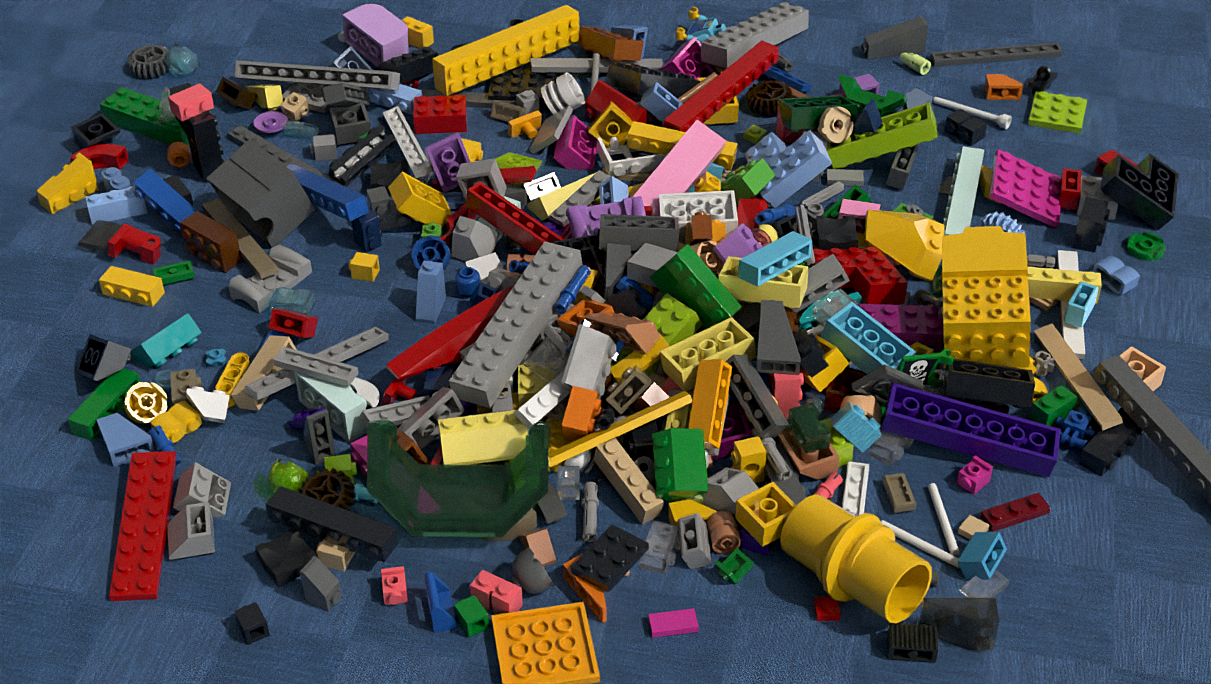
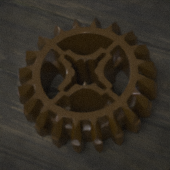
M778 80L758 82V84H753V87H750L747 92V104L750 110L754 111L755 114L760 113V115L766 114L767 116L771 114L775 116L777 114V99L793 98L789 85L784 82L779 83Z
M324 468L322 473L316 470V475H308L309 480L307 482L302 481L304 487L298 488V492L350 512L349 506L355 505L353 500L356 498L355 486L351 482L350 477L341 470L337 471L332 468L329 471ZM337 486L341 487L340 494L337 493Z

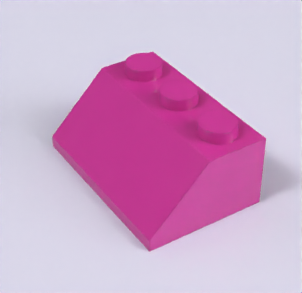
M693 37L682 44L660 70L671 71L672 73H686V75L695 76L694 79L697 80V78H701L702 68L705 65L712 66L713 64L701 61V43L696 37Z
M572 116L567 121L557 140L554 159L566 169L592 170L596 158L597 139L588 132L589 128L576 116Z

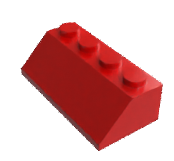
M602 80L597 81L585 101V116L594 122L612 101L632 121L646 124L645 108Z

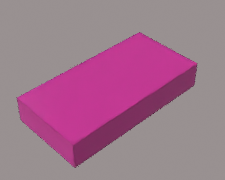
M694 608L648 614L652 638L699 632Z

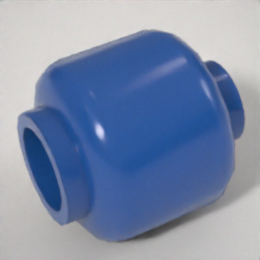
M464 267L459 270L455 276L457 291L462 295L471 296L481 282L479 272L471 267Z

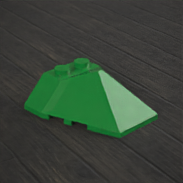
M841 74L838 76L847 98L858 105L857 111L860 114L871 99L875 101L879 114L882 117L898 112L907 102V98L903 94L888 90L886 97L861 89L854 78Z

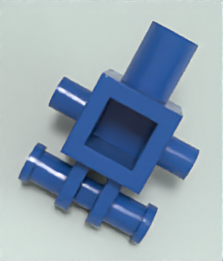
M1081 406L1077 412L1071 410L1066 419L1058 417L1056 424L1062 426L1060 443L1065 444V442H1069L1070 447L1077 446L1082 450L1088 440H1084L1085 436L1094 437L1096 430L1089 428L1091 414L1085 406Z

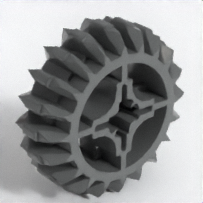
M148 44V46L136 48V50L131 51V54L128 55L127 63L129 70L134 76H139V78L153 79L154 77L165 75L166 72H170V69L173 68L174 60L172 53L167 47H162V45Z

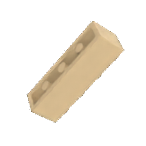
M272 335L268 337L231 393L239 409L260 410L268 396L256 400L245 393L244 386L283 369L274 366V358L283 347L297 350L290 337Z
M613 438L596 446L594 461L640 523L643 525L660 516L664 501L657 496L655 489L617 439Z

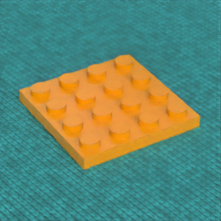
M584 602L491 615L502 684L600 683V674Z

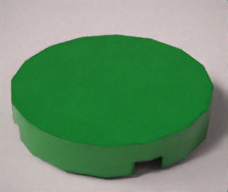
M1143 232V234L1138 235V233H1134L1129 236L1126 248L1130 255L1137 259L1154 261L1163 257L1166 245L1163 244V240L1159 236Z

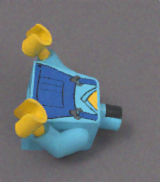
M691 7L688 17L695 21L686 35L685 29L678 27L675 38L677 40L685 39V42L696 37L701 43L708 39V37L725 31L726 26L718 24L716 18L708 19L703 15H698V8Z

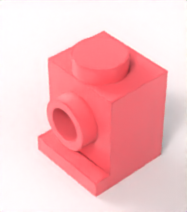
M404 566L381 569L385 605L408 602Z

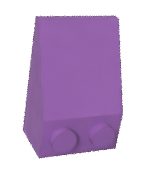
M457 132L425 147L435 179L444 193L460 186L456 178L460 164L470 162L460 134Z

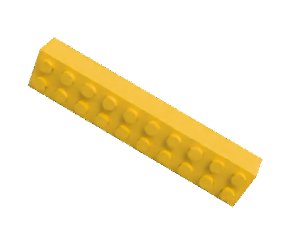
M564 5L432 58L435 88L448 96L528 63L530 58H540L578 42L579 12L568 5Z

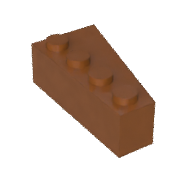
M581 26L578 46L583 47L584 51L592 52V54L598 53L602 58L610 59L612 62H620V60L641 61L644 41L633 40L631 37H624L621 34L611 33L596 27Z

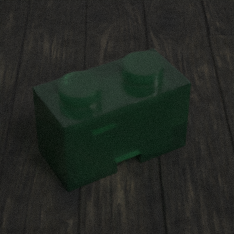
M813 402L789 409L787 419L790 424L788 429L793 431L797 445L802 447L805 454L830 447L831 432L824 420L819 422L818 417H820V414Z

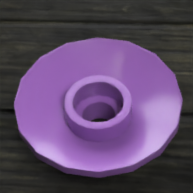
M277 111L262 113L254 119L256 130L264 133L280 131L288 124V117Z

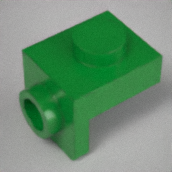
M738 548L723 563L719 560L715 562L719 568L717 573L725 581L731 579L735 584L755 565Z

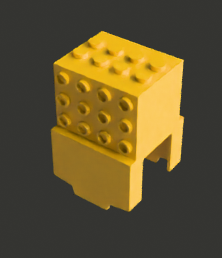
M1001 226L965 227L963 233L942 236L944 349H950L951 354L949 356H954L958 360L1007 367H1029L1031 318L1025 233L1004 232Z

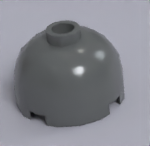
M527 547L512 562L511 569L514 576L511 580L515 585L522 587L527 593L539 594L548 590L554 584L540 561L535 559L533 551Z

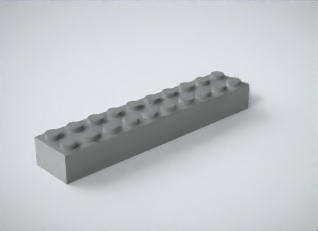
M549 242L543 243L450 378V387L458 399L491 408L555 311L554 305L559 300L561 291L567 288L579 267L583 265L580 250Z

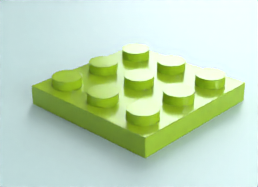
M1036 91L1028 125L1081 134L1088 99Z

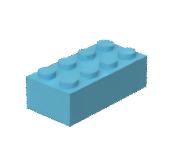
M853 302L827 320L820 336L836 346L846 358L866 374L873 372L883 365L897 369L902 356H911L916 353V351Z

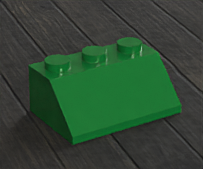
M670 428L653 433L657 496L671 503L708 493L703 430Z

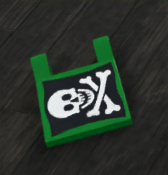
M944 349L940 353L902 356L897 370L922 380L923 385L939 388L944 380H938L940 374L934 372L938 362L949 365L953 363L955 357L949 356L951 354L950 349Z

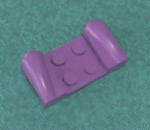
M642 196L624 198L621 202L587 207L585 204L567 207L565 212L570 224L572 238L597 235L598 228H600V214L646 216Z

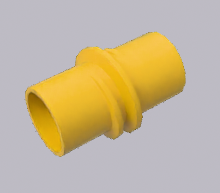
M815 494L806 497L797 504L783 526L780 538L783 551L816 573L818 579L823 584L824 590L834 600L847 602L855 599L888 622L898 623L908 618L918 608L929 589L932 579V567L930 564L895 542V533L888 526L882 525L879 518L874 514L863 513L855 517L827 498Z

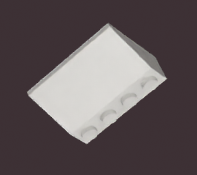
M734 190L659 194L660 216L678 217L680 243H685L686 223L690 222L691 215H695L697 212H706V215H711L712 220H720L721 223H726V234L738 227Z

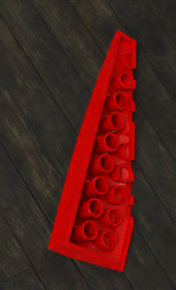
M515 284L483 300L437 328L387 363L386 368L400 380L421 374L429 368L435 370L441 368L443 364L450 362L451 364L459 363L461 360L459 351L477 341Z

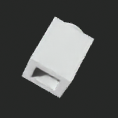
M193 386L191 389L187 388L186 397L195 410L200 413V417L203 420L218 423L225 422L230 395H225L226 392L220 390H213V393L206 392L204 388Z

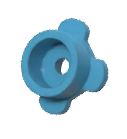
M208 350L206 352V356H208L206 363L212 367L222 366L226 362V357H224L226 350Z

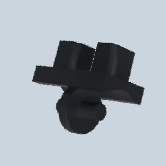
M1040 66L1036 71V75L1028 83V86L1032 87V94L1035 95L1036 91L1041 92L1049 88L1051 83L1057 78L1058 73H1051L1049 67Z

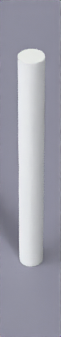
M931 483L928 485V490L950 554L957 555L959 549L936 484Z
M884 520L881 521L882 525L888 526L895 533L896 537L959 568L957 562L959 558Z

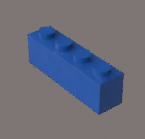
M151 169L147 170L133 182L135 194L140 199L144 198L151 209L154 211L158 210L161 213V217L166 222L170 221L180 234L182 231L180 222L198 211Z

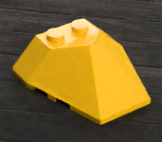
M868 209L866 211L864 242L878 248L883 255L887 254L895 259L894 263L898 266L900 264L910 270L909 273L911 275L931 282L942 259L944 225L920 214Z

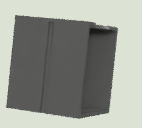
M251 139L233 153L228 161L226 160L207 177V180L228 211L271 248L277 246L315 210L295 174Z

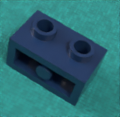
M369 207V213L352 220L354 242L365 253L382 246V232L379 227L380 217Z

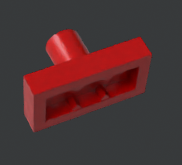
M410 377L400 380L395 378L384 392L382 406L393 404L398 396L406 400L414 399L417 391L406 386L409 383Z

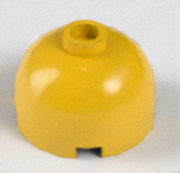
M139 382L132 386L125 395V413L136 423L150 424L153 418L167 410V395L155 383Z

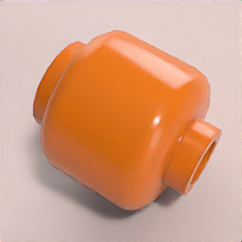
M183 142L172 143L167 149L168 162L175 168L187 166L191 160L189 147Z

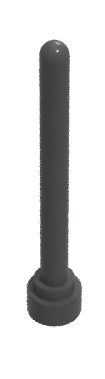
M919 289L914 293V300L920 305L928 303L938 308L943 306L942 300L932 297L925 289Z

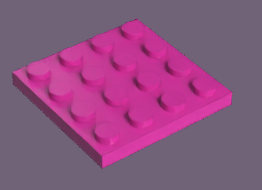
M998 149L994 155L989 198L1054 228L1060 222L1059 187L1061 178Z

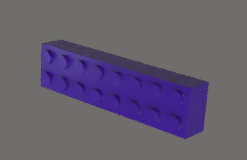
M897 383L892 384L888 394L881 430L968 455H976L979 458L1047 477L1050 476L1057 463L1061 429Z

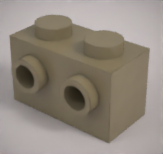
M637 365L633 368L628 367L621 375L623 378L618 383L613 382L606 390L608 392L606 400L620 414L651 385V379Z
M195 369L170 372L173 406L181 401H186L192 406L186 397L187 388L191 389L193 386L203 388L201 376L196 375Z

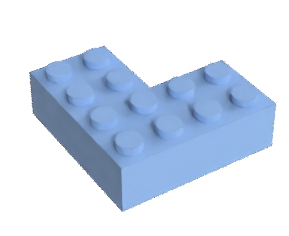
M810 130L787 148L785 143L771 132L745 153L748 163L753 159L757 161L763 158L776 176L760 190L762 197L771 203L774 208L832 164L822 141Z

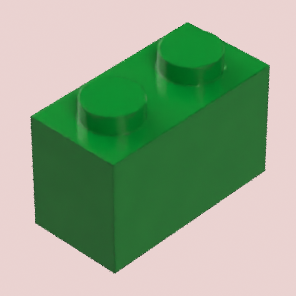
M1061 385L1033 402L1029 420L1054 427L1057 425L1058 417L1066 419L1069 412L1075 409L1077 396Z

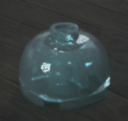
M174 44L166 56L169 71L175 76L187 77L193 75L201 65L196 61L198 57L187 47L183 46L180 48L177 47L179 44Z

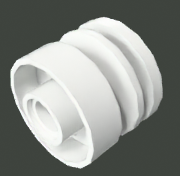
M567 72L556 79V83L551 81L548 85L541 87L543 99L553 115L567 106L575 110L585 104V98L580 86L573 76Z

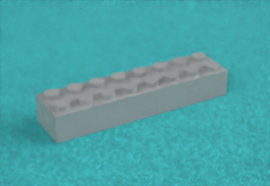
M782 2L776 7L760 12L759 15L750 17L748 20L742 21L738 25L729 27V29L702 41L701 61L728 68L761 40L776 45L808 29L809 10L803 9L801 6H792L787 2Z

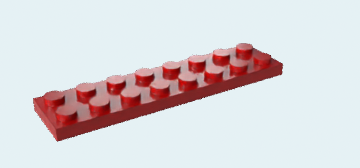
M175 451L132 453L109 594L111 602L158 599L177 458Z

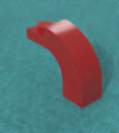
M116 144L94 145L82 149L70 157V162L72 163L76 159L75 156L80 152L92 162L94 170L111 167L121 170L129 161L126 147Z

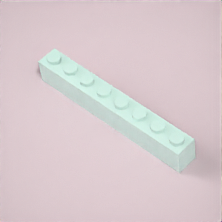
M963 146L962 153L957 155L945 213L946 218H944L943 222L944 236L963 233L965 227H970L984 149Z

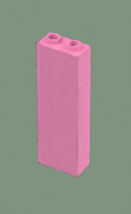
M696 120L633 197L642 196L644 206H652V216H660L659 194L688 193L696 180L702 176L724 149L726 140L699 120Z

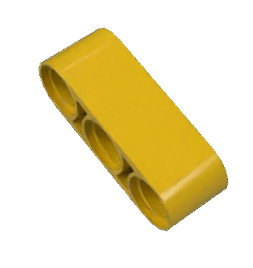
M236 353L230 358L216 384V390L226 392L225 395H230L227 408L236 404L231 393L250 366L249 357L246 353Z

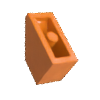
M986 74L984 92L987 100H1021L1022 83L1004 74Z

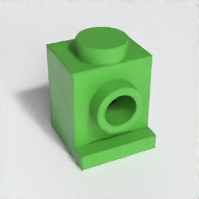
M434 222L423 225L421 239L429 235L442 237V225H437Z

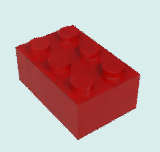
M466 95L414 97L413 118L415 134L467 132Z

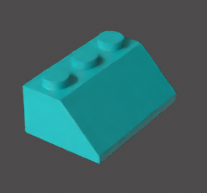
M187 313L131 350V357L147 368L153 365L159 367L167 361L165 357L170 354L174 357L183 351L181 346L184 344L190 346L198 340L196 336L202 332L189 313Z

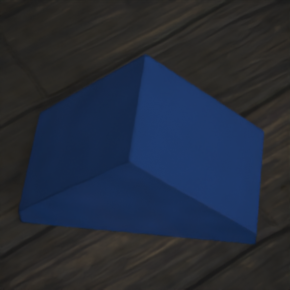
M873 99L863 109L853 126L852 133L875 132L882 124L881 116Z

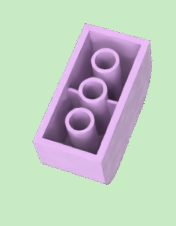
M365 4L342 14L344 41L375 66L390 60L392 57L409 53L407 25L384 7L377 4Z

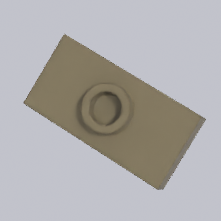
M493 100L490 117L508 122L524 116L526 108Z
M905 474L883 475L882 481L894 513L916 510L917 504Z

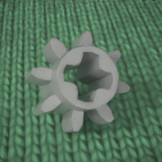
M1039 351L1035 356L1030 355L1035 361L1033 365L1037 369L1034 373L1036 376L1043 377L1048 372H1053L1055 359L1051 358L1049 353Z

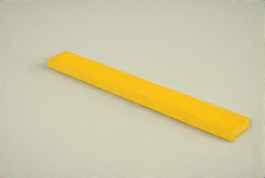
M683 391L611 424L607 430L600 429L536 458L528 462L533 473L537 474L683 407L693 400L689 393Z

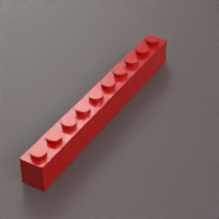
M761 40L665 118L663 128L687 132L696 120H699L701 123L709 120L711 116L778 62L779 47Z
M479 181L467 190L465 206L534 255H536L544 242L552 243L558 240H565ZM588 262L582 263L583 265H586L590 268ZM596 281L593 290L603 298L602 292Z

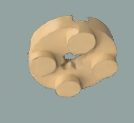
M843 107L827 108L820 118L818 132L825 140L831 143H840L843 140H847L853 131L850 112ZM836 121H837V124L839 125L838 128H835V127H834V123H835Z

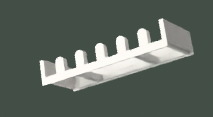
M601 137L597 138L596 154H599L609 176L616 177L638 172H650L655 170L666 157L658 154L633 158L630 152L639 150L627 148V145L619 146L617 137L611 138L610 147L608 148L605 147ZM623 153L626 158L612 161L610 155Z

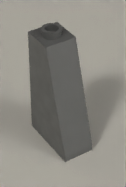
M920 16L864 36V43L861 45L862 53H865L867 59L900 56L902 53H924L928 24L924 17Z
M761 300L757 372L799 375L801 358L783 302Z

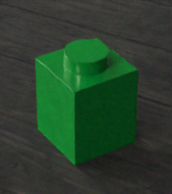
M475 595L454 604L456 621L468 638L489 629L488 613Z

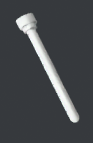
M934 97L932 100L935 104L954 110L961 108L971 115L996 122L1000 128L1008 129L1012 117L1006 114L997 116L939 97Z

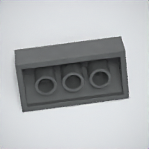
M600 214L599 249L606 251L607 243L631 245L632 253L638 251L645 243L678 252V217Z

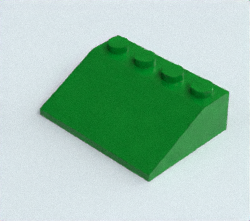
M689 244L649 277L664 295L666 293L697 313L703 324L697 330V333L729 319L742 307Z

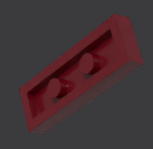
M1038 492L983 510L980 517L985 523L989 524L990 531L994 532L1049 514L1051 507Z

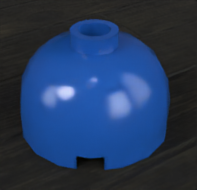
M432 235L419 239L413 246L411 253L414 265L419 270L423 261L443 263V270H445L451 259L450 249L446 242Z

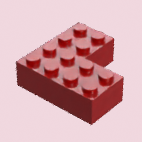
M870 246L862 249L856 247L849 249L832 248L831 250L813 249L815 263L810 264L808 268L834 254L850 280L839 288H853L856 292H859L865 304H904L908 282L878 248Z

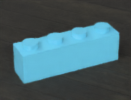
M792 231L739 260V278L757 287L810 258L812 239Z

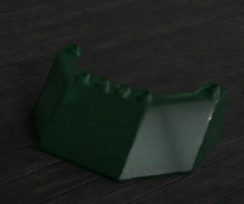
M374 420L367 423V491L384 506L383 508L411 536L503 537L548 493L551 422L540 421L534 423L530 427L529 435H526V447L508 465L419 464L398 443V429L394 422L390 420Z

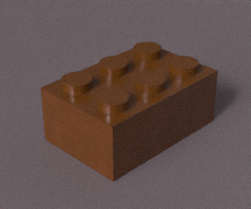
M198 211L180 222L185 249L190 255L196 256L201 261L210 264L215 269L227 273L242 262L236 232Z

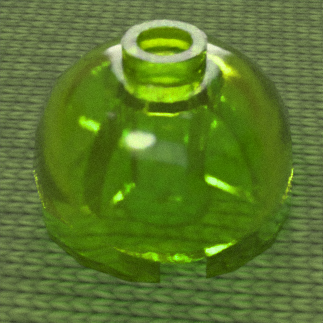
M275 459L268 473V483L274 490L273 494L280 486L298 492V488H303L302 481H308V473L290 461L283 464L280 463L282 459Z

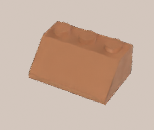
M612 312L587 314L585 316V319L591 323L594 330L610 336L614 342L617 340L623 342L625 345L622 348L646 355L661 336L655 329L656 325L650 320H640L635 316L628 317L622 313L616 314Z
M811 411L788 418L787 421L790 426L777 436L799 473L818 480L830 476L831 473H838L839 455Z

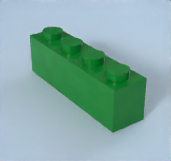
M123 368L109 375L67 419L71 433L93 441L100 434L97 419L119 413L124 408L125 395L132 386L140 382L139 374Z

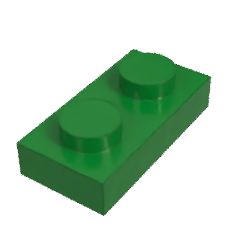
M190 260L152 269L154 276L162 279L163 285L195 278Z

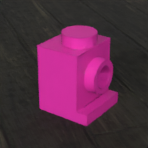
M975 455L972 461L959 471L957 484L975 495L990 482L993 466Z

